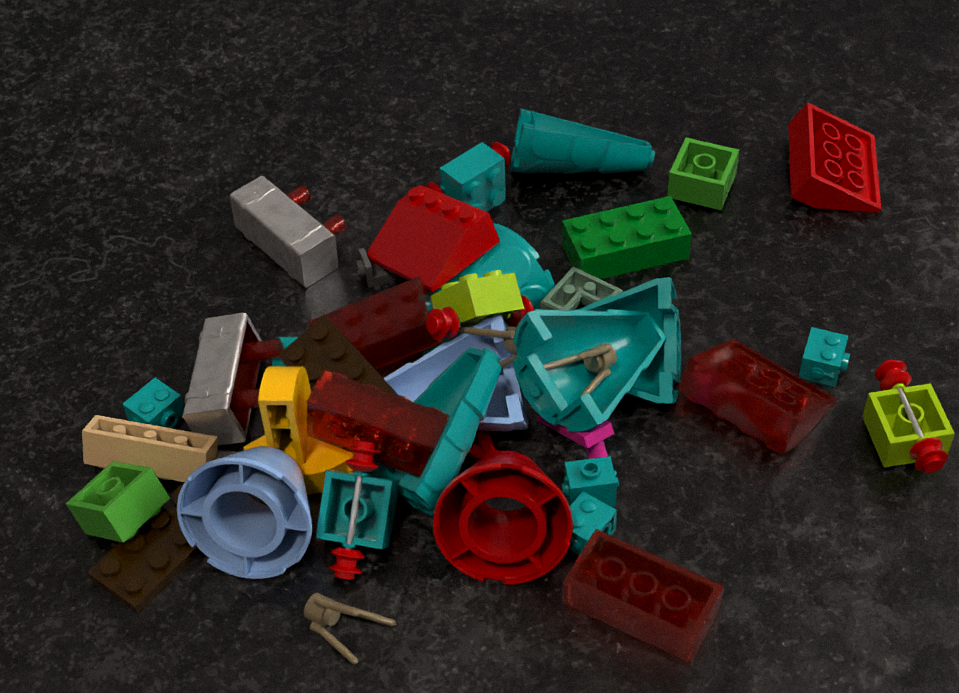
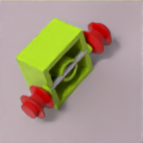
M494 270L483 274L481 278H478L477 273L459 277V281L442 285V291L430 296L434 309L428 314L426 328L436 340H442L445 337L454 338L460 327L475 326L487 318L502 315L508 326L517 327L524 315L534 311L530 300L520 294L515 273L502 274L501 270Z
M887 360L883 362L875 371V378L880 382L881 391L868 393L862 416L883 467L915 463V468L918 471L927 473L939 471L948 460V452L955 433L931 383L907 387L912 378L906 372V364L900 360Z

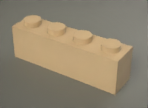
M95 415L82 430L84 464L97 466L101 469H105L111 462L115 461L151 467L155 475L161 480L185 482L197 468L218 459L217 436Z

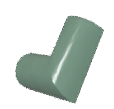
M572 267L540 302L541 310H575L580 305L587 306L607 296L622 293L623 290L578 268Z

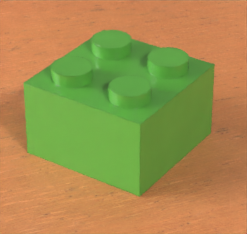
M685 138L669 172L667 197L671 196L672 199L722 210L736 177L739 150Z
M113 461L71 498L66 505L85 534L124 543L134 537L138 532V528L149 518L157 515L170 497L151 467Z

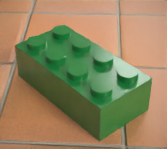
M671 196L562 220V246L571 266L599 279L689 259L692 233Z

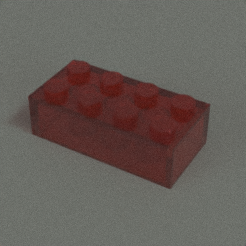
M419 276L325 314L375 370L443 343V339H434L426 328L428 314L434 308L431 295ZM321 317L308 321V326L311 327Z
M323 370L307 400V436L351 453L353 451L348 449L347 446H354L355 440L375 443V450L381 451V453L373 455V461L420 478L449 421L450 415L444 414L435 407H425L414 403L407 397L386 393L374 385H364L353 381L344 374Z
M596 529L564 579L563 604L691 663L721 608L724 586Z

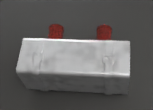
M260 176L230 195L235 227L244 234V237L255 243L286 270L291 278L307 288L338 268L335 235L347 229L345 227L347 226L346 222L339 214H335L324 223H319L300 207L311 200L310 192L304 185H300L285 195L264 176Z
M246 313L205 319L203 330L199 336L200 343L189 391L185 396L183 419L192 432L217 436L218 446L245 442L251 409L259 408L258 397L260 388H255L261 360L279 358L278 355L284 350L280 338L262 341Z

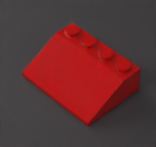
M807 102L788 123L791 197L800 203L817 209L878 213L881 210L875 136Z
M419 185L410 189L408 194L397 202L367 251L369 261L434 292L497 245L500 240L488 212Z

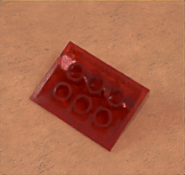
M735 339L690 357L677 388L690 401L704 405L712 410L716 417L732 422L744 434L757 437L765 442L769 449L783 454L796 447L838 401L837 397Z

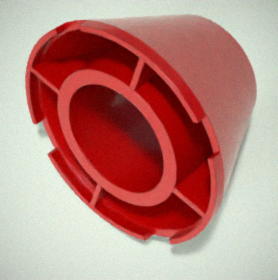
M498 451L483 457L454 478L444 488L435 506L433 532L439 549L455 568L479 581L484 582V578L504 581V585H512L537 579L551 571L563 559L570 546L573 517L567 499L555 483L532 459L518 452ZM506 497L520 501L526 506L518 510L504 511L495 509L483 501L491 498Z

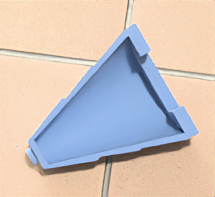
M502 315L487 318L472 327L507 331ZM463 333L453 340L438 346L413 363L408 362L386 376L384 380L400 397L373 421L383 422L388 426L393 423L397 416L428 388V385L469 347L479 350L487 348L494 352L500 358V361L513 356V354L506 350L504 338ZM513 364L502 367L485 418L479 422L477 431L510 432L529 428L525 397L518 384Z

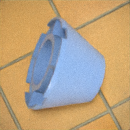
M259 446L203 464L188 477L178 496V521L187 542L191 547L196 545L201 552L209 557L207 560L209 564L228 574L250 579H263L280 575L287 568L301 560L310 543L312 520L304 477L295 460L279 449ZM246 493L252 494L260 498L267 505L261 504L253 500Z

